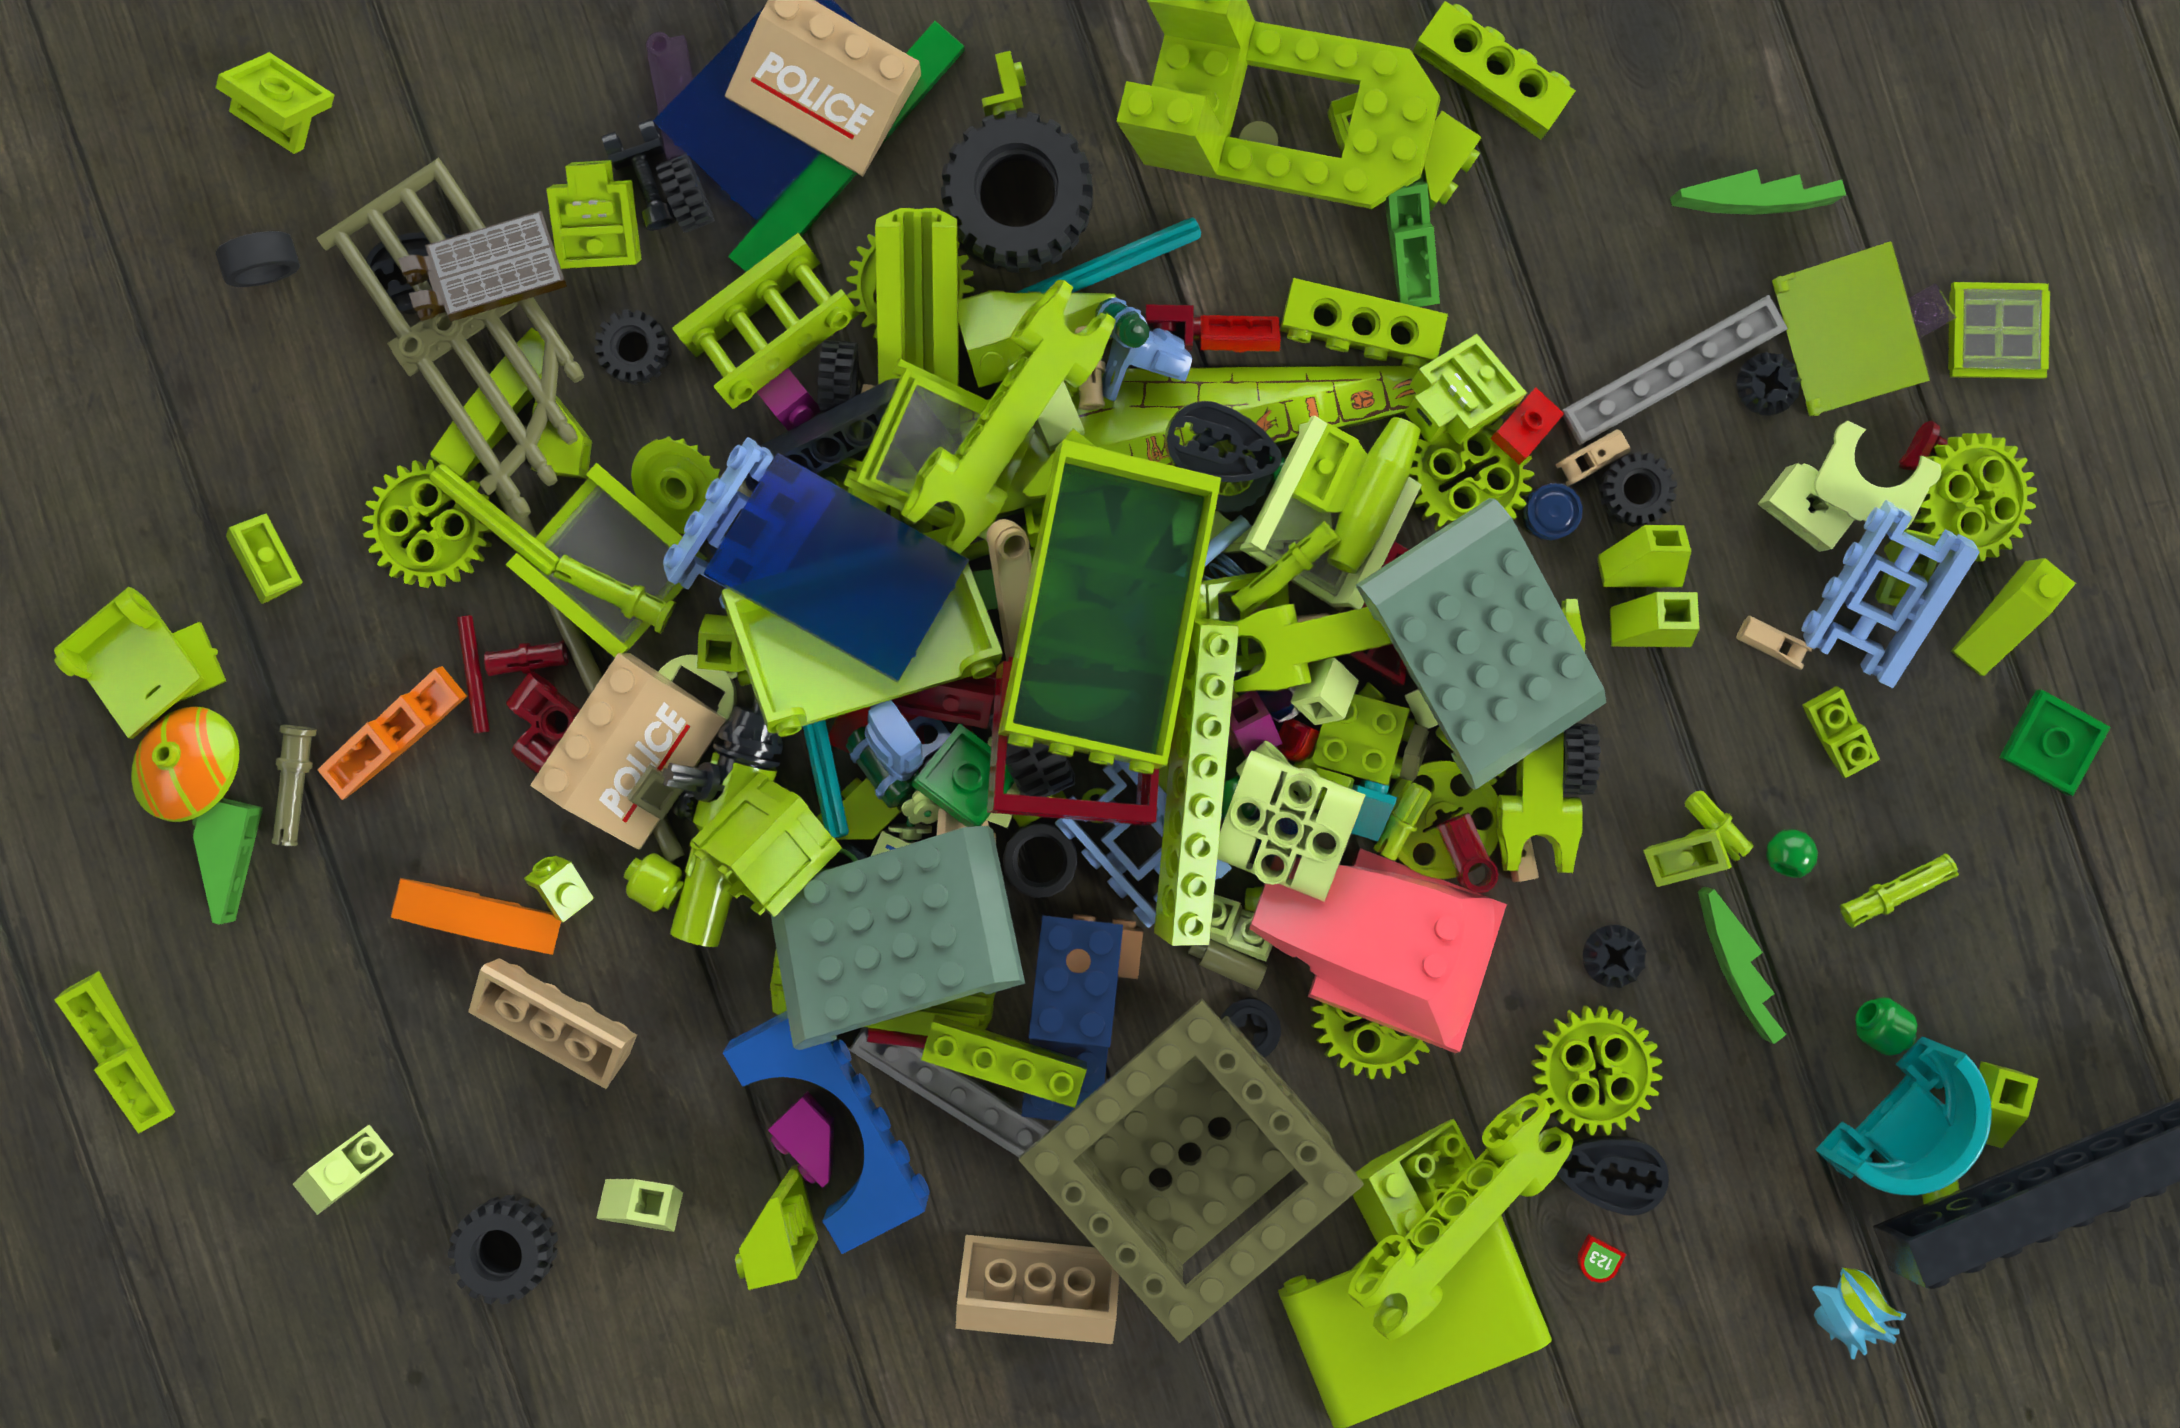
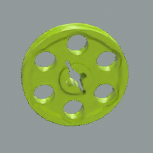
M1431 761L1421 764L1417 776L1426 775L1431 779V797L1415 824L1417 827L1416 832L1411 831L1397 855V858L1405 866L1431 878H1456L1455 867L1437 827H1430L1423 832L1425 828L1433 825L1432 822L1437 819L1435 814L1437 810L1449 813L1461 807V810L1451 815V818L1467 812L1471 816L1477 808L1485 807L1491 813L1492 820L1487 828L1477 829L1489 857L1498 843L1496 834L1498 796L1489 782H1486L1476 790L1471 788L1468 794L1464 796H1456L1450 787L1453 777L1462 774L1456 762ZM1399 778L1390 789L1388 795L1397 797L1392 813L1396 811L1412 781ZM1420 843H1428L1434 850L1432 861L1426 865L1417 864L1413 858V850ZM1474 864L1473 866H1471L1468 873L1474 871L1482 864Z

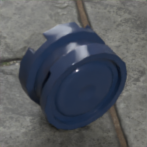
M1551 483L1533 491L1525 500L1527 504L1523 508L1522 516L1524 525L1531 535L1541 540L1552 541L1569 535L1578 527L1582 519L1583 507L1579 496L1573 489L1564 484Z

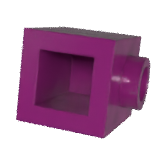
M788 368L757 391L758 395L788 431L812 419L820 412L818 404Z
M1256 690L1232 700L1228 743L1233 751L1240 748L1245 758H1247L1250 752L1255 751L1264 741L1270 742L1275 747L1282 744L1271 715Z

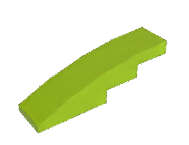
M531 327L517 342V345L541 379L545 342L539 333ZM505 355L490 373V376L517 415L533 396ZM478 387L465 404L464 409L492 449L506 435L508 430ZM452 421L430 453L431 458L440 464L446 465L462 479L480 462L454 421Z

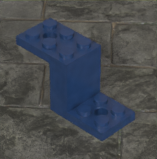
M1042 916L1029 1044L1087 1062V1071L1077 1100V1107L1105 1081L1108 1047L1111 1044L1123 925ZM1075 949H1082L1090 956V966L1083 973H1074L1067 966V956ZM1024 1092L1021 1117L1061 1121L1075 1108Z

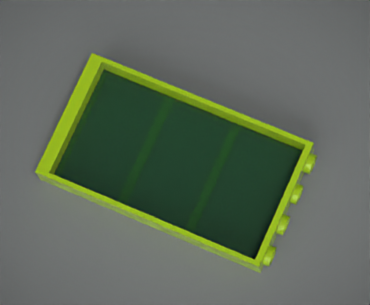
M1063 439L1054 453L998 735L1008 736L1009 744L1020 747L1032 748L1033 742L1049 745L1048 752L1056 755L1072 757L1074 751L1090 754L1089 761L1097 764L1113 765L1114 760L1130 763L1129 770L1144 774H1153L1154 769L1167 766L1220 488V477Z

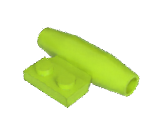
M1391 418L1368 453L1365 452L1358 439L1326 422L1327 426L1291 496L1320 513H1339L1335 532L1341 541L1329 550L1327 562L1341 571L1351 574L1357 573L1382 536L1408 480L1421 430L1412 422L1402 418Z

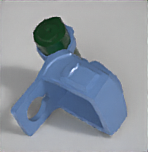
M1117 297L1108 298L1099 304L1095 310V317L1100 313H1108L1116 319L1110 335L1113 341L1109 360L1102 377L1103 396L1112 401L1116 400L1129 365L1186 381L1192 356L1184 348V341L1181 338L1159 328L1151 332L1145 318L1140 314L1141 310L1128 307L1126 301ZM1115 371V377L1110 386L1111 377L1113 375V372Z
M892 700L870 707L868 711V725L857 728L848 738L846 747L850 752V758L853 763H858L876 789L875 794L878 799H882L889 808H895L911 799L916 790L911 786L913 783L911 777L923 764V761L937 752L951 734L941 720L918 716L907 722ZM930 725L937 730L938 736L933 743L922 744L915 734L916 730L920 726Z

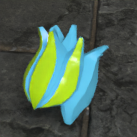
M1842 1267L1840 1272L1841 1278L1837 1288L1818 1285L1812 1288L1821 1303V1306L1814 1313L1817 1323L1830 1334L1831 1340L1836 1337L1844 1342L1849 1350L1851 1359H1855L1858 1349L1863 1355L1867 1354L1865 1340L1876 1344V1339L1885 1340L1892 1344L1896 1342L1897 1338L1893 1335L1899 1334V1329L1886 1325L1884 1322L1904 1320L1906 1314L1891 1308L1887 1304L1879 1286L1866 1272Z

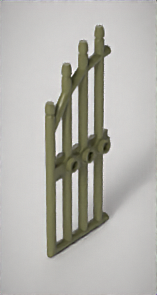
M438 157L318 236L317 240L326 251L337 245L397 337L387 343L392 353L408 376L411 377L418 371L422 373L489 475L479 482L483 490L490 495L498 488L506 501L511 503L510 507L514 513L520 518H524L531 511L524 497L520 496L521 493L510 476L527 459L533 469L538 471L537 475L544 484L551 486L558 481L554 470L550 465H547V460L537 444L548 419L553 427L558 429L557 433L565 443L571 445L578 440L575 429L571 424L567 423L568 419L555 399L559 364L564 367V372L574 383L584 378L580 365L573 360V355L534 297L453 322L450 321L447 313L444 312L431 319L420 321L410 328L350 238V235L370 223L401 270L398 258L409 256V253L383 216V213L403 202L430 243L445 240L446 237L415 193L434 180L437 181L470 232L485 228V224ZM427 280L412 286L415 292L421 290L433 291ZM518 305L521 306L545 342L541 379L500 319L501 316ZM485 327L488 328L538 403L527 429L467 341L468 338ZM454 349L517 443V446L501 463L433 362Z

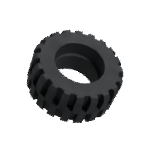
M1016 111L1004 112L1005 118L995 120L993 115L983 118V126L978 129L970 126L963 132L964 140L961 144L954 143L949 151V163L943 166L941 198L945 213L957 219L958 242L965 246L966 252L973 258H981L986 266L994 269L1002 266L1006 267L1007 272L1019 273V268L1030 267V272L1041 270V264L1048 261L1053 265L1061 260L1062 253L1067 249L1072 251L1079 242L1081 232L1086 231L1093 203L1092 174L1089 171V162L1085 152H1081L1078 148V141L1071 133L1065 135L1061 131L1059 123L1052 119L1048 123L1040 121V114L1028 112L1027 118L1017 117ZM1018 159L1032 161L1045 168L1053 180L1055 197L1050 211L1039 221L1023 227H1010L995 222L988 216L981 203L980 191L984 178L994 167L1003 162Z

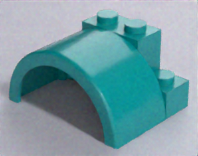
M1922 1036L1895 1064L1906 1076L1855 1130L1841 1121L1815 1149L1830 1165L1849 1179L1855 1176L1874 1188L1892 1194L1921 1195L1940 1190L1954 1183L1977 1161L1985 1147L1990 1132L1991 1100L1985 1080L1977 1066L1966 1053ZM1933 1087L1936 1089L1945 1088V1104L1929 1092ZM1874 1151L1885 1163H1873L1869 1155Z

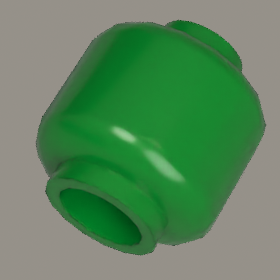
M1880 997L1869 1000L1858 1009L1855 1018L1857 1035L1863 1042L1879 1053L1893 1056L1909 1049L1914 1044L1918 1027L1916 1017L1891 998Z

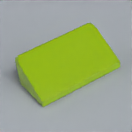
M267 514L229 527L226 534L227 540L261 604L302 584V580Z

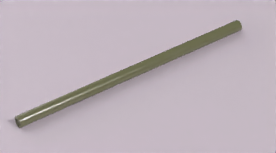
M497 488L495 492L505 514L536 538L537 533L529 516L520 518L510 507L511 503L506 501ZM554 573L550 575L556 582L559 583L558 579L553 577ZM546 600L589 695H591L603 676L581 629ZM666 814L663 820L660 819L652 832L664 858L671 862L684 856L685 853Z

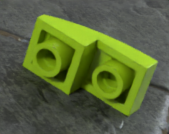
M1836 686L1802 704L1819 740L1842 777L1847 778L1880 760L1866 727L1858 723L1843 689Z

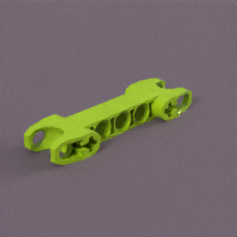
M1057 280L1037 302L1026 310L1011 335V340L1024 349L955 454H951L942 446L931 453L917 473L911 492L904 505L901 515L916 523L936 503L948 501L954 508L955 520L945 545L959 554L982 531L991 525L1004 505L1007 493L994 483L1063 380L1076 388L1088 379L1101 360L1114 328L1116 319L1108 313H1100L1081 332L1071 333L1065 325L1063 314L1071 297L1073 286L1065 280Z
M1566 599L1562 601L1561 610L1585 652V635L1582 628L1578 600ZM1564 731L1517 762L1516 795L1498 796L1496 834L1501 851L1503 871L1519 870L1525 842L1531 836L1538 835L1545 837L1552 844L1557 873H1573L1577 849L1582 835V802L1579 797H1563Z
M1294 604L1260 610L1245 619L1232 623L1239 626L1238 638H1252L1260 643L1264 651V664L1261 669L1250 676L1235 680L1233 684L1235 693L1254 690L1278 691L1312 683L1308 663L1393 643L1381 622L1373 618L1368 607L1299 623Z
M1531 1093L1520 1098L1506 1110L1499 1113L1483 1132L1482 1140L1487 1149L1405 1237L1390 1235L1384 1238L1365 1258L1351 1280L1348 1294L1363 1308L1375 1306L1384 1299L1375 1314L1373 1326L1388 1340L1391 1341L1406 1334L1426 1319L1437 1307L1443 1295L1442 1288L1438 1283L1519 1195L1529 1197L1540 1193L1557 1175L1572 1150L1573 1139L1568 1133L1563 1132L1556 1126L1541 1132L1550 1117L1551 1106L1546 1099ZM1532 1107H1538V1110L1531 1117L1522 1122V1115L1525 1111ZM1561 1141L1560 1146L1556 1150L1544 1152L1552 1142ZM1372 1280L1378 1281L1372 1290L1366 1294H1361V1290L1366 1283ZM1399 1310H1402V1317L1399 1322L1392 1326H1386L1387 1321Z

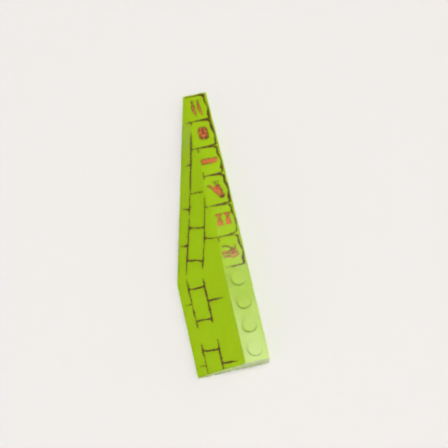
M1405 366L1190 368L1186 381H1181L1143 368H1127L1116 400L1112 401L1103 396V401L1105 402L1103 408L1083 410L1079 408V394L1072 396L1071 399L1085 431V434L1082 436L1097 448L1174 466L1165 449V432L1173 415L1188 404L1199 401H1213L1232 408L1250 418L1269 435L1277 446L1295 442L1299 435V425L1308 423L1311 416H1316L1341 430L1405 413L1414 397L1417 396L1410 387V383L1418 369ZM1115 371L1113 372V375L1111 377L1110 386L1114 380ZM961 406L959 407L960 431L962 440H964L980 415ZM1185 423L1183 428H1176L1174 435L1180 437L1179 444L1182 446L1196 435L1190 431L1189 423ZM1036 430L1007 493L1005 503L996 519L1025 512L1024 506L1045 502L1046 497L1029 499L1022 492L1055 451V449L1049 451ZM1103 483L1098 490L1091 486L1086 493L1099 490L1103 492L1118 488L1119 486ZM1084 493L1070 494V495H1060V496H1058V499H1060V498H1065V497H1070V496H1075V495H1080V494H1084Z

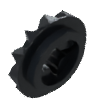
M1768 352L1750 358L1741 367L1737 376V393L1742 403L1752 412L1766 416L1776 415L1789 409L1799 396V384L1802 380L1798 377L1795 369L1796 364L1784 358L1783 354ZM1775 371L1774 382L1782 389H1773L1763 398L1765 384L1760 382L1758 378H1766Z
M1607 925L1594 931L1587 939L1583 948V964L1589 976L1597 983L1605 987L1622 988L1631 982H1635L1641 971L1646 968L1645 954L1647 951L1643 946L1640 936L1629 928L1621 925ZM1605 944L1617 951L1622 948L1625 949L1621 955L1625 968L1614 963L1609 966L1606 965V961L1610 956L1607 952L1608 949L1604 946Z
M1246 998L1232 1002L1225 1012L1221 1014L1220 1020L1228 1016L1230 1021L1238 1028L1245 1026L1247 1014H1250L1254 1025L1266 1028V1030L1254 1033L1251 1044L1265 1058L1276 1048L1281 1035V1025L1276 1012L1264 1001Z

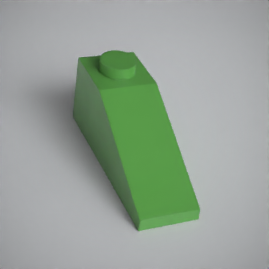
M222 798L209 811L192 819V823L195 826L193 839L212 923L224 924L236 920L263 807Z

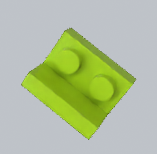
M270 52L219 74L216 89L232 98L229 109L230 113L293 154L304 149L311 118L331 108L334 99L333 93Z

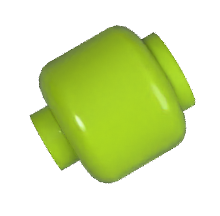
M656 853L647 855L642 861L635 858L623 878L629 881L626 886L627 896L652 912H658L663 907L669 910L678 899L684 882L681 881V869Z

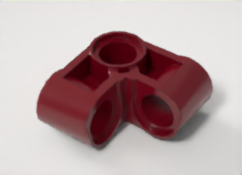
M530 671L506 701V705L519 717L532 724L514 744L511 754L534 773L538 774L580 709L559 693L548 680ZM561 712L566 714L569 721L568 727L564 732L559 731L556 726V718Z

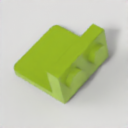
M1354 694L1345 719L1322 724L1313 761L1320 767L1390 786L1391 779L1399 780L1403 757L1398 756L1402 741H1409L1416 720L1409 718L1411 712L1409 708Z

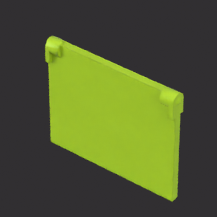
M1891 241L1795 273L1778 276L1772 280L1783 321L1788 328L1786 331L1798 375L1802 379L1801 386L1809 416H1818L1823 412L1930 381Z

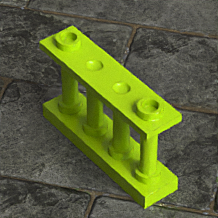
M799 233L672 328L695 357L704 351L723 376V379L713 386L732 409L742 402L748 401L759 389L836 331L846 327L852 319L859 315V312L842 289L831 296L813 273L812 269L818 266L820 262ZM798 280H800L819 305L801 320L798 319L780 295ZM766 304L770 306L787 329L769 344H767L749 319L751 315ZM734 328L738 329L755 353L737 368L717 342Z

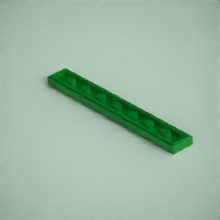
M936 21L929 26L906 53L920 62L921 77L881 146L965 51L964 45ZM819 152L728 257L744 272H747L797 233L802 237L857 173Z

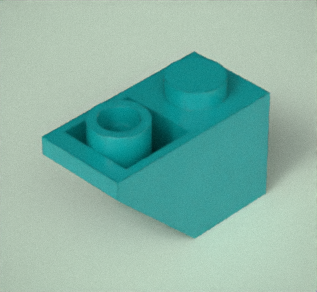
M1361 779L1359 786L1353 784L1352 790L1365 794V798L1351 832L1352 834L1379 841L1397 797L1387 794L1389 786Z

